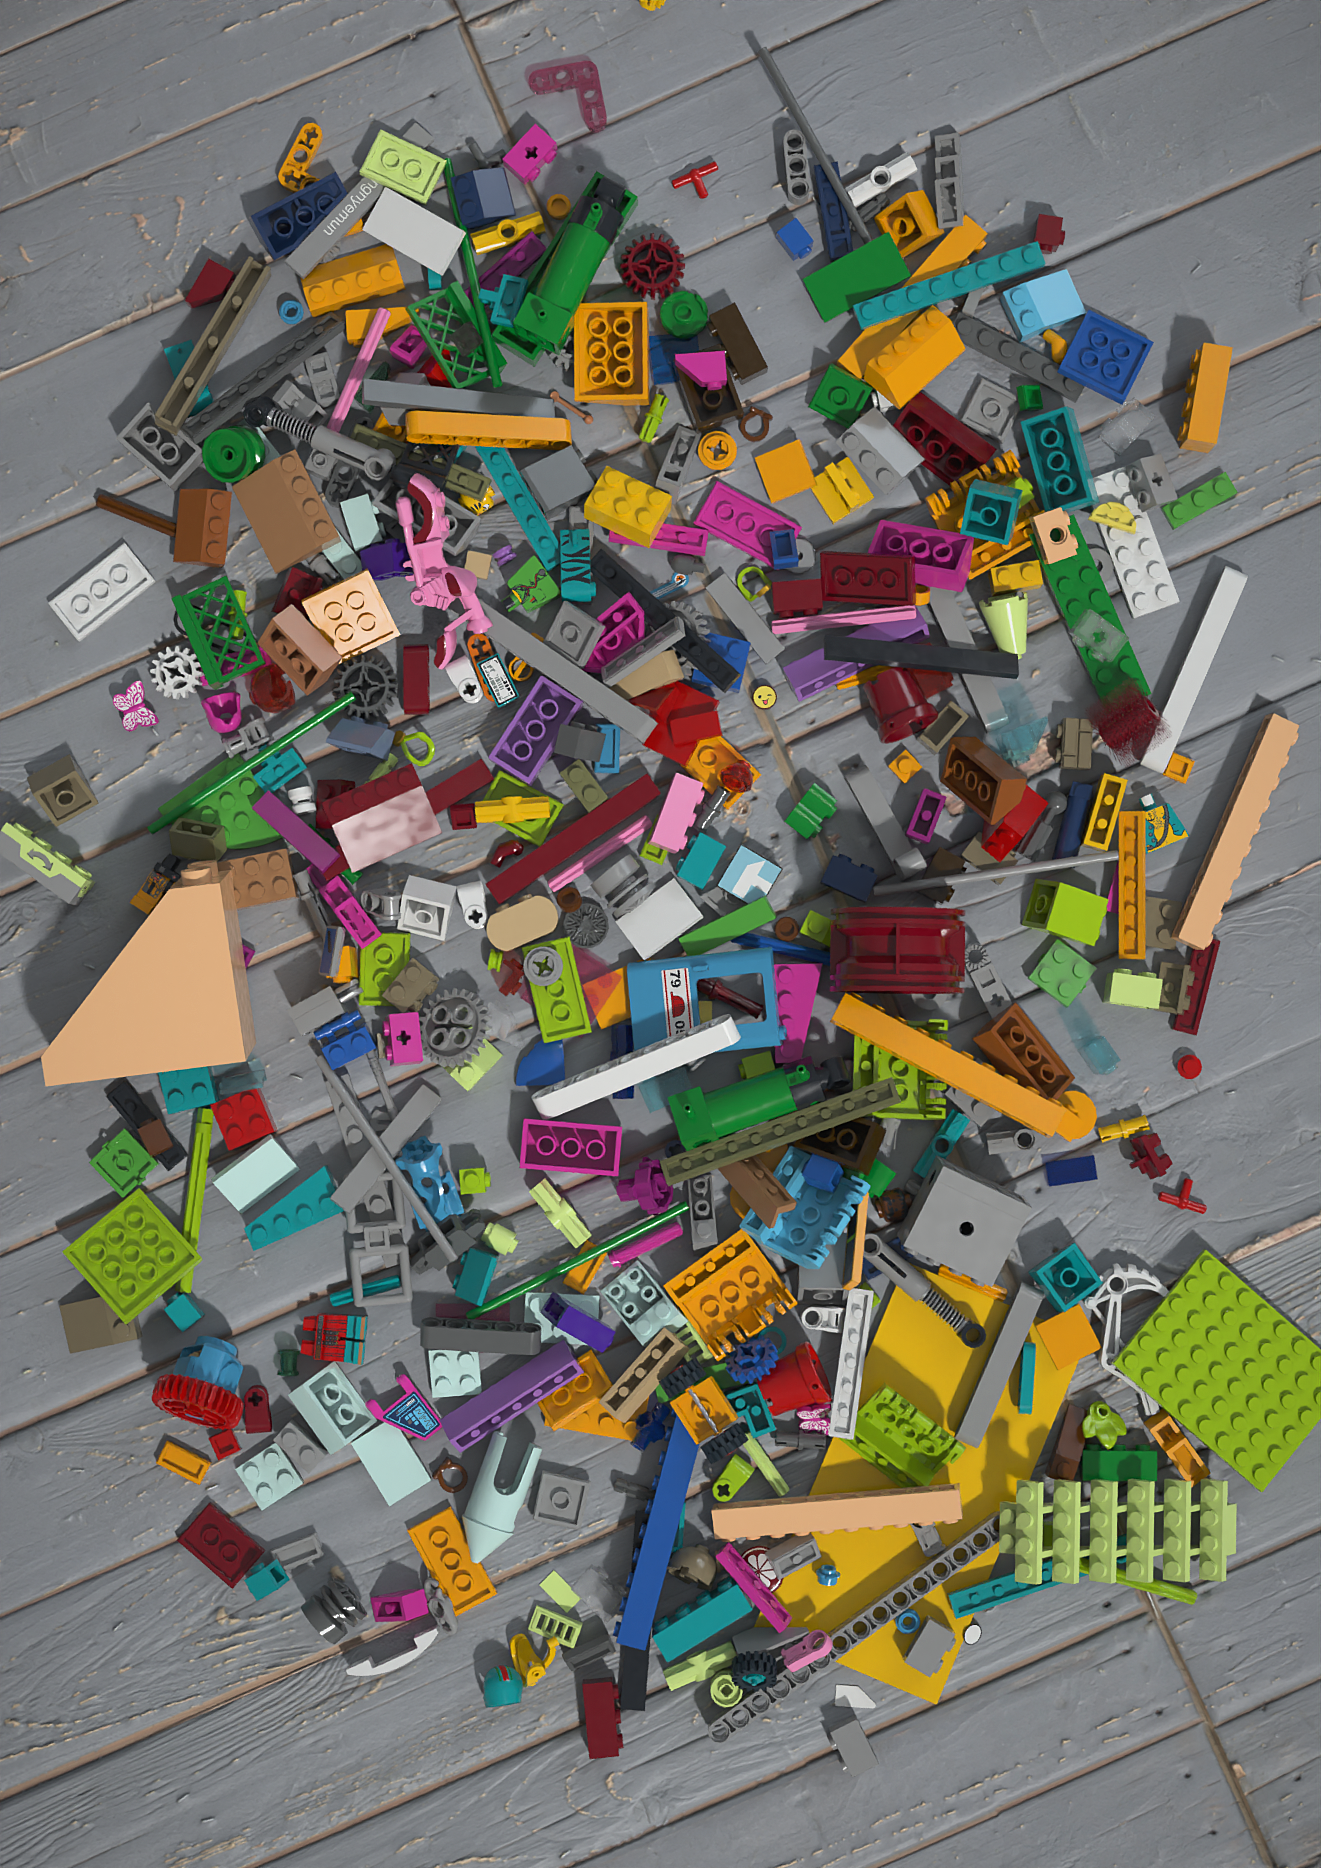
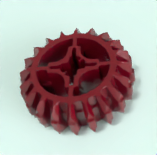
M650 233V240H646L642 234L640 236L641 243L633 239L632 245L634 248L626 246L625 251L628 254L621 255V260L626 262L620 264V270L625 271L621 274V278L624 280L629 279L626 282V287L634 286L633 294L636 295L641 290V298L643 299L646 298L647 293H651V300H655V293H659L660 297L664 298V290L672 294L673 288L671 285L679 287L680 282L678 279L684 278V273L680 271L685 269V263L680 262L684 259L683 253L676 254L680 247L678 245L671 247L673 243L671 238L664 243V235L662 234L659 235L658 240H655L654 233ZM649 250L648 256L645 259L634 262L641 252ZM656 250L664 252L672 262L660 259L656 254ZM652 256L654 257V263L656 266V270H654L653 277L651 276L649 264L651 263ZM667 270H672L668 278L656 284L657 277L660 274L667 273ZM633 271L647 275L649 284L638 279Z

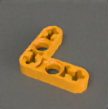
M307 123L302 127L279 171L278 178L280 184L292 193L305 188L309 183H315L320 180L306 173L323 141L322 130L317 124ZM313 130H315L317 138H311L309 146L312 149L310 150L307 146H305L308 142V136L306 133H312ZM305 151L308 155L306 161L302 163L296 162L294 160L296 152ZM293 173L294 178L301 182L300 189H297L299 186L294 181L290 180L289 183H286L284 176H290Z

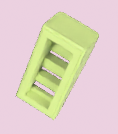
M688 1320L686 1323L688 1327L674 1334L679 1339L689 1332L693 1334L683 1342L687 1346L694 1341H697L698 1344L691 1348L684 1355V1358L689 1362L692 1360L691 1355L702 1349L704 1353L696 1357L701 1365L712 1358L713 1355Z
M536 1605L528 1630L549 1639L555 1636L560 1644L574 1649L583 1622ZM541 1614H543L545 1619L540 1628L537 1624ZM550 1618L555 1619L551 1631L546 1630ZM559 1622L564 1623L560 1635L556 1634ZM568 1626H571L573 1629L570 1637L567 1638L565 1634Z

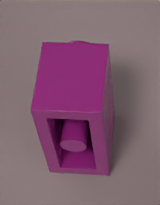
M923 788L905 836L928 844L947 797Z

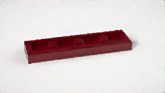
M1212 939L1210 945L1205 947L1204 950L1192 948L1188 965L1191 966V971H1194L1195 975L1193 986L1188 985L1187 995L1191 996L1189 1010H1184L1183 1015L1175 1014L1172 1030L1197 1036L1220 940Z

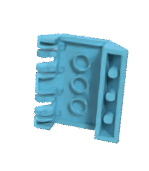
M790 1146L773 1172V1175L797 1202L795 1209L778 1214L774 1228L769 1229L750 1208L739 1227L766 1249L806 1269H820L825 1261L823 1257H827L830 1253L825 1245H833L837 1242L838 1239L836 1237H840L850 1221V1216L852 1217L855 1213V1210L850 1205L860 1204L863 1200L862 1196L867 1194L871 1186L853 1175L851 1176L852 1181L842 1177L834 1194L808 1185L802 1176V1169L805 1162L809 1161L811 1155Z

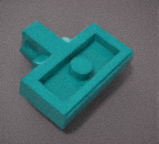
M503 274L500 288L495 287L494 291L480 290L478 299L481 300V303L490 305V310H493L490 319L492 324L514 328L513 321L523 304L529 283L527 279Z
M265 744L258 751L260 752L268 746ZM291 748L283 755L278 751L261 763L263 769L255 774L253 778L264 793L268 790L274 793L304 771L307 766L296 751Z

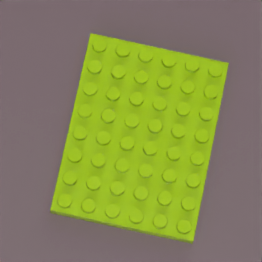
M1206 1249L1200 1252L1111 1362L1112 1365L1259 1492L1264 1491L1321 1419V1349Z

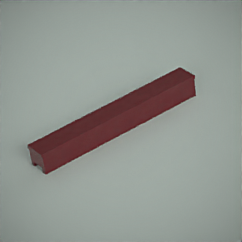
M648 773L485 885L498 904L502 905L657 799L661 792Z

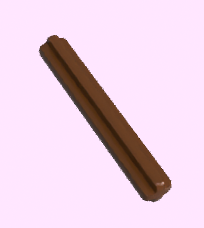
M100 494L96 501L97 507L175 538L176 523L106 495Z

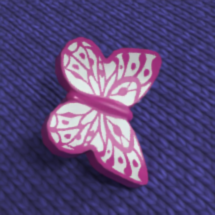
M135 681L126 690V695L116 694L113 697V705L124 714L122 724L126 731L132 732L136 730L139 724L142 727H149L159 723L158 717L146 708L145 703H143L145 691L141 681Z
M814 1403L796 1409L797 1416L801 1418L798 1424L799 1430H803L804 1433H810L815 1430L819 1434L829 1435L831 1420L826 1416L831 1411V1404L819 1405Z

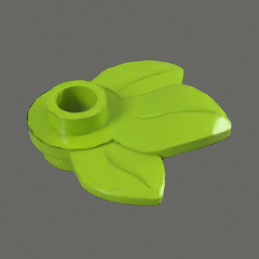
M1095 1401L1089 1406L1087 1417L1082 1421L1084 1437L1089 1438L1096 1435L1107 1449H1111L1116 1443L1117 1436H1124L1127 1433L1123 1419L1118 1414L1111 1412L1109 1406L1103 1401Z

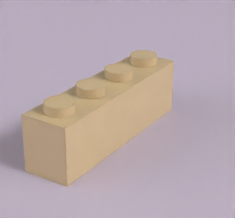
M664 1327L602 1397L599 1403L614 1418L626 1423L656 1389L659 1381L670 1373L690 1348L673 1332Z

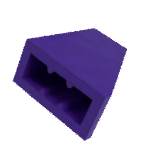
M552 1292L540 1312L555 1327L602 1353L613 1342L616 1332L610 1326L555 1292Z

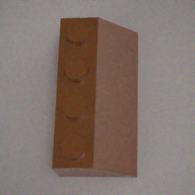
M951 737L940 782L990 825H995L1021 802L1027 778L977 737Z
M1016 1002L986 1023L972 1038L1001 1076L1004 1077L1007 1074L1018 1080V1085L1024 1088L1030 1086L1040 1092L1039 1096L1046 1100L1049 1097L1057 1100L1075 1079L1074 1075Z

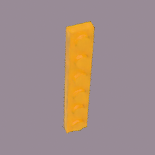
M1119 811V959H1145V811Z

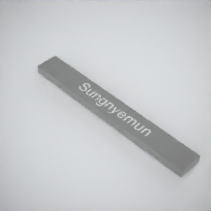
M416 122L400 138L423 150H426L434 142V138ZM363 177L285 260V264L304 279L378 201L385 186Z

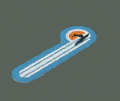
M675 572L671 582L650 591V593L657 599H660L685 587L689 582L688 575Z

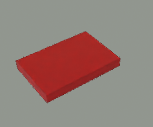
M675 681L680 694L666 723L655 719L658 724L642 745L687 767L700 741L675 746L669 721L716 711L720 702L679 681Z

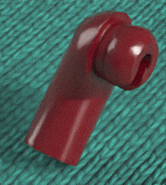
M514 839L500 843L489 863L500 868L506 856L512 854L516 856L521 855L524 846Z

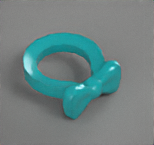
M775 1326L766 1327L759 1333L758 1337L760 1335L764 1337L768 1332L778 1333L782 1339V1343L777 1349L778 1352L776 1354L778 1355L784 1351L787 1345L786 1335L780 1328Z

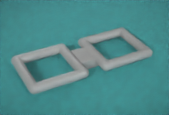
M389 1170L385 1171L377 1181L392 1180L396 1219L356 1223L355 1209L350 1215L345 1211L347 1231L349 1233L364 1232L365 1247L352 1248L349 1252L353 1298L356 1307L408 1303L413 1299L408 1246L405 1243L391 1244L389 1230L404 1228L406 1226L403 1191ZM349 1174L344 1175L342 1181H344ZM399 1254L403 1293L363 1297L360 1257Z

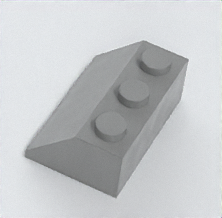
M875 406L857 420L836 441L841 449L885 495L891 494L925 460Z

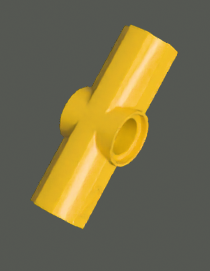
M538 211L514 220H503L499 225L470 234L474 251L478 256L502 247H512L531 231L538 236L546 233L543 219ZM505 229H510L514 232V235L506 238L501 233Z
M522 796L504 797L501 800L475 802L476 823L500 821L503 823L524 822L527 819L550 818L549 797L523 798Z

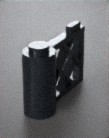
M408 441L401 461L398 465H393L390 479L393 480V485L407 489L412 476L418 473L429 479L437 488H440V492L444 493L447 479L460 445L455 444L444 449L442 444H437L440 451L428 456L424 447L430 444L417 443L414 445V443ZM418 449L422 451L425 457L419 461L408 459L410 453ZM443 456L447 462L445 469L434 467L432 461Z

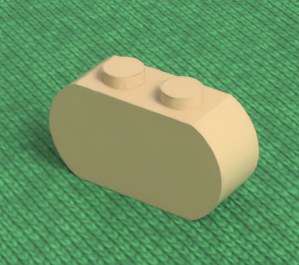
M531 894L519 898V903L510 907L508 903L496 908V913L491 915L487 923V936L490 942L496 948L510 952L553 933L557 928L559 915L556 907L549 899L538 895L532 897Z

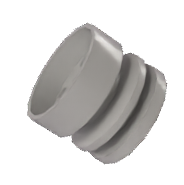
M631 854L618 861L590 885L600 898L611 893L613 898L607 904L609 909L619 903L620 907L613 912L616 918L633 911L656 888L653 882L644 888L641 886L648 878L647 874L637 879L633 876L640 866Z

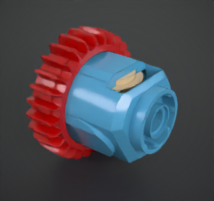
M209 1336L197 1337L195 1345L182 1349L173 1374H165L157 1379L152 1392V1402L160 1410H164L165 1413L198 1426L202 1425L207 1428H220L222 1430L235 1428L241 1419L244 1403L235 1394L244 1368L242 1363L236 1358L237 1348L218 1338Z

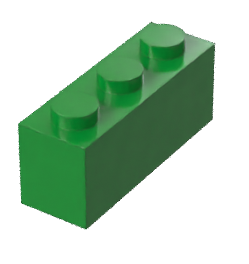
M1086 1444V1448H1083L1080 1458V1478L1083 1481H1091L1093 1479L1157 1481V1451L1154 1448H1150L1149 1444H1135V1448H1126L1125 1444H1114L1111 1449L1101 1448V1444Z

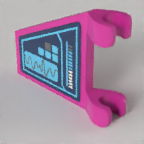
M405 1374L399 1375L396 1381L406 1393L383 1411L374 1399H370L365 1403L366 1408L376 1419L423 1441H426L442 1428L440 1419Z

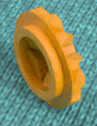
M721 431L706 434L698 446V456L702 464L711 470H723L731 466L737 455V446L734 439ZM720 441L721 450L726 454H719L718 458L716 457V460H714V452L710 451V449L716 448Z

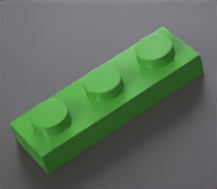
M1224 472L1164 506L1161 511L1172 530L1236 495L1238 492L1227 473Z

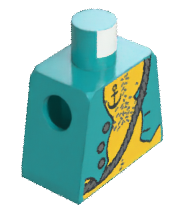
M1152 794L1138 799L1143 811H1145V854L1189 837L1187 830L1169 803L1157 807Z

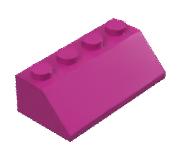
M880 520L868 553L915 555V584L962 592L970 573L974 537L956 532Z

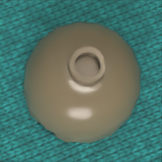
M696 1544L695 1547L686 1546L674 1552L667 1569H669L668 1572L686 1584L690 1585L691 1582L699 1583L697 1588L711 1590L717 1575V1565L714 1558L708 1554L710 1550Z

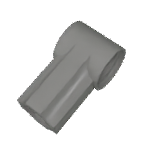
M1024 1127L986 1133L989 1155L1020 1150L1027 1151L1032 1149L1036 1143L1035 1134L1030 1129ZM1023 1132H1027L1031 1136L1030 1143L1025 1146L1020 1145L1017 1141L1018 1136Z

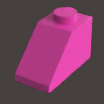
M725 351L675 354V365L699 386L707 387V390H718L723 385H726Z
M407 1589L370 1598L375 1622L408 1621L429 1613L424 1589Z

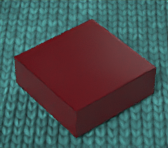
M475 803L450 805L453 830L477 828Z

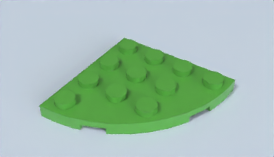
M239 753L235 754L232 759L228 757L159 807L158 810L164 816L245 761ZM251 770L180 816L181 818L224 826L227 849H251L274 843L283 838L252 810L255 803L265 793L253 778L254 774ZM178 818L171 822V824L174 825Z

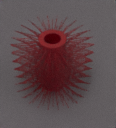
M1132 685L1127 691L1124 689L1127 694L1126 699L1121 694L1120 696L1118 695L1117 699L1112 697L1113 703L1110 701L1106 708L1101 706L1099 712L1097 711L1096 714L1093 712L1092 714L1094 719H1097L1094 726L1098 728L1097 731L1102 738L1100 740L1106 743L1105 746L1109 747V751L1110 748L1112 751L1114 750L1117 758L1119 755H1122L1125 760L1131 751L1133 754L1135 750L1137 751L1139 740L1141 743L1145 742L1147 744L1148 740L1151 743L1154 738L1156 739V734L1161 736L1160 732L1162 730L1165 731L1164 725L1161 723L1162 719L1159 717L1161 716L1158 713L1160 711H1157L1154 704L1148 699V696L1146 697L1145 694H1141V690H1137Z

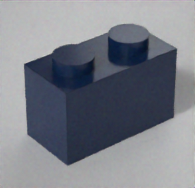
M839 853L838 857L833 855L820 883L865 903L878 876L873 873L875 869L862 863L860 867L851 863L852 859Z

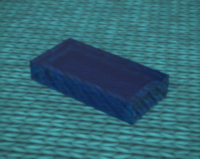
M1094 1155L1045 1162L1049 1187L1098 1179Z

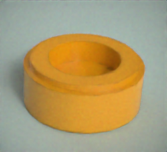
M555 194L548 199L547 212L551 218L563 220L569 215L571 204L565 195Z

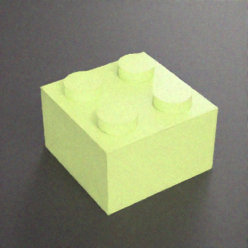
M1114 969V972L1107 973L1103 1003L1151 1010L1159 1009L1163 979H1157V974L1142 972L1136 976L1132 975V970Z

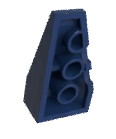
M334 172L251 215L248 221L261 245L275 261L294 251L348 193L338 174Z

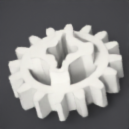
M176 646L175 651L167 647V654L159 652L158 655L161 659L159 661H152L156 665V669H151L150 672L156 674V677L151 681L152 683H159L156 690L159 692L164 691L165 697L172 695L173 699L179 700L181 694L183 698H189L188 691L196 693L197 691L194 686L203 684L198 678L205 676L203 672L199 671L201 666L199 662H196L197 656L196 654L190 655L191 649L185 648L182 652L181 646ZM176 657L175 661L167 663L170 659ZM189 665H191L192 674L190 673ZM170 668L178 669L185 677L177 676ZM163 671H164V674H165V676H166V680H165V681H164V678H163ZM185 682L188 683L184 687L179 688L180 684Z

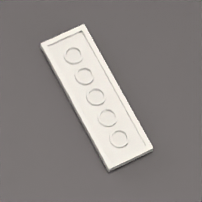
M1125 467L1094 477L1093 481L1100 503L1091 505L1092 511L1101 504L1117 502L1128 507L1136 521V532L1134 535L1097 523L1107 552L1114 564V571L1132 619L1179 603L1178 595L1147 512H1141Z

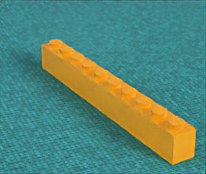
M853 992L850 995L847 993L843 995L830 1020L831 1023L1047 1138L1053 1137L1066 1112L1065 1109L1061 1108L1062 1103L1050 1097L1048 1100L1040 1097L1038 1090L1030 1086L1024 1088L1018 1085V1080L1010 1075L1005 1074L1003 1077L995 1073L996 1068L987 1063L978 1064L973 1061L974 1057L967 1052L960 1051L958 1053L951 1049L952 1045L941 1039L935 1041L929 1038L930 1033L919 1027L914 1030L907 1026L908 1022L898 1016L892 1018L886 1015L885 1009L876 1004H873L872 1007L863 1002V997Z

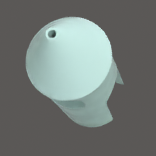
M498 1431L493 1432L465 1513L462 1514L470 1558L472 1562L477 1564L514 1535L516 1515L524 1503L543 1449L529 1442L512 1485L507 1488H497L493 1484L494 1477L507 1437Z

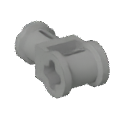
M264 717L246 724L238 730L239 734L229 739H221L230 759L245 749L251 751L274 741L273 736L269 735L264 725Z

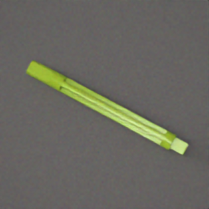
M198 1108L182 1227V1236L196 1252L214 1114L212 1109ZM194 1268L176 1282L175 1291L191 1293Z

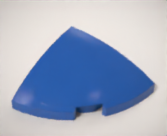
M542 1039L534 1044V1048L520 1062L516 1076V1086L553 1085L565 1080L563 1039L544 1043Z

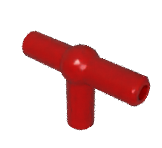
M713 161L698 169H691L689 173L671 182L674 189L693 182L699 198L704 199L709 194L702 177L717 171L719 168L717 163Z
M1188 1178L1183 1180L1179 1196L1163 1191L1158 1195L1159 1201L1175 1205L1182 1210L1188 1209L1204 1214L1207 1210L1205 1204L1189 1200L1193 1180Z

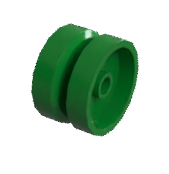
M233 425L212 432L207 437L202 448V458L206 470L213 478L221 482L233 483L243 480L263 467L266 458L265 445L260 435L254 429L246 425Z

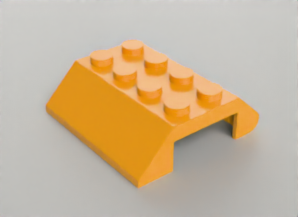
M1011 450L1001 454L1002 461L999 457L993 459L996 473L991 475L990 469L984 464L980 466L981 473L978 469H975L959 478V484L956 481L950 483L954 497L948 499L947 493L942 488L937 491L938 497L935 493L925 497L927 508L937 529L960 533L969 488L974 479L1004 486L1015 477L1022 478L1018 470L1021 466ZM1034 499L1018 510L1013 537L1008 545L974 537L969 580L1031 546L1028 535L1034 531L1029 518L1044 513V510H1039Z
M742 1229L663 1285L717 1361L726 1356L720 1346L721 1344L724 1345L729 1353L734 1351L732 1344L726 1339L727 1335L733 1332L738 1342L745 1343L746 1339L740 1330L743 1329L750 1339L767 1327L761 1319V1315L765 1317L769 1324L774 1322L772 1315L766 1310V1307L774 1303L776 1310L782 1315L786 1313V1310L780 1301L783 1300L789 1310L798 1304L760 1249Z

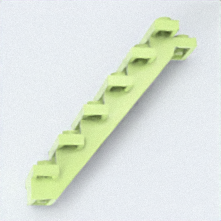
M1208 1478L1201 1479L1200 1501H1191V1481L1164 1479V1502H1154L1155 1481L1129 1479L1127 1502H1117V1481L1093 1479L1091 1480L1090 1502H1080L1081 1482L1058 1479L1054 1480L1053 1503H1043V1482L1017 1480L1016 1502H1000L999 1552L1015 1554V1582L1035 1585L1042 1583V1558L1052 1556V1581L1076 1584L1079 1583V1558L1089 1555V1581L1116 1583V1558L1126 1555V1580L1144 1583L1153 1582V1557L1163 1555V1580L1189 1582L1190 1556L1200 1554L1199 1579L1223 1582L1226 1581L1227 1556L1236 1554L1237 1504L1227 1503L1228 1481ZM1200 1510V1545H1190L1191 1512ZM1127 1511V1546H1117V1513ZM1164 1511L1163 1545H1154V1513ZM1053 1512V1546L1042 1547L1043 1514ZM1090 1512V1546H1080V1513Z

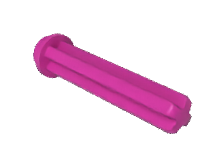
M674 1222L616 1251L612 1249V1253L608 1254V1257L614 1268L617 1266L620 1268L621 1264L681 1236L683 1230L678 1222Z

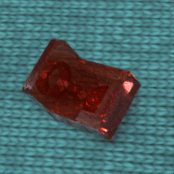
M505 958L502 962L512 969L513 972L498 991L508 997L510 993L514 996L523 984L520 980L525 973L521 971L523 965L514 958L510 961Z

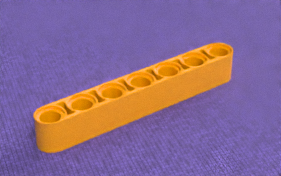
M411 411L405 415L406 440L411 443L459 444L464 446L562 450L572 445L571 422L563 418Z

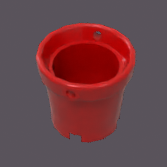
M808 1341L797 1345L795 1351L774 1362L776 1367L769 1368L770 1374L762 1375V1380L759 1381L756 1378L763 1399H767L769 1403L772 1402L773 1404L768 1407L773 1416H778L814 1403L819 1405L831 1402L833 1398L821 1361Z

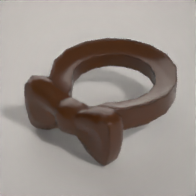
M751 406L749 408L750 413L741 421L740 429L745 439L751 442H759L767 436L769 421L773 420V416ZM758 415L763 418L764 431L759 436H750L746 432L745 425L748 420Z
M446 1457L438 1469L432 1473L433 1479H438L442 1489L449 1493L461 1491L468 1481V1475L464 1467L458 1463H453L449 1457ZM446 1468L459 1470L463 1476L461 1483L454 1487L446 1485L442 1472Z

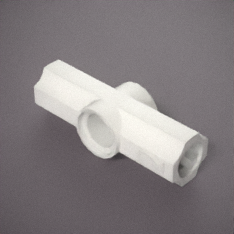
M906 152L884 166L876 167L870 174L846 187L845 190L855 208L878 194L886 193L890 187L917 172L915 162L911 155ZM883 176L887 182L880 185L875 182L874 178Z

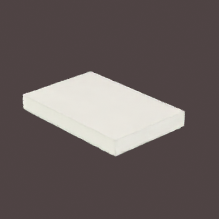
M673 878L650 895L641 905L630 913H626L615 922L643 960L646 961L704 917L675 878Z

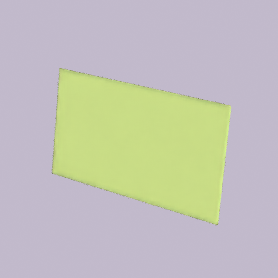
M555 1571L540 1584L545 1592L566 1613L581 1599Z

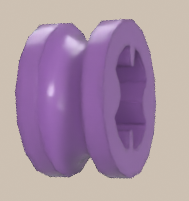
M511 545L501 548L492 555L494 559L498 560V567L507 564L517 557V554L511 551Z

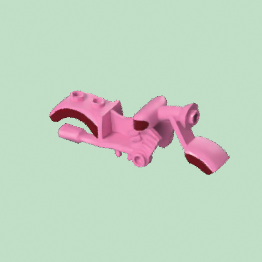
M416 473L410 479L407 487L409 494L416 498L424 512L423 526L415 537L412 530L414 518L410 499L408 497H399L396 501L399 524L403 527L405 542L411 559L405 561L403 567H411L414 571L413 575H407L405 579L416 582V587L410 593V599L415 605H427L446 610L452 601L459 598L465 609L464 613L444 628V634L437 639L434 665L442 670L455 653L457 646L455 628L468 619L469 623L466 630L473 631L474 634L487 632L488 628L493 626V623L484 615L482 606L475 594L477 587V577L470 570L448 565L443 557V543L450 535L449 519L445 516L444 493L440 492V488H437L425 476Z

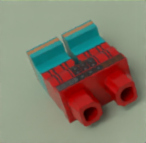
M318 1313L317 1316H305L303 1330L316 1331L315 1340L302 1339L301 1353L314 1356L313 1359L363 1365L368 1315ZM342 1337L355 1338V1339H342Z

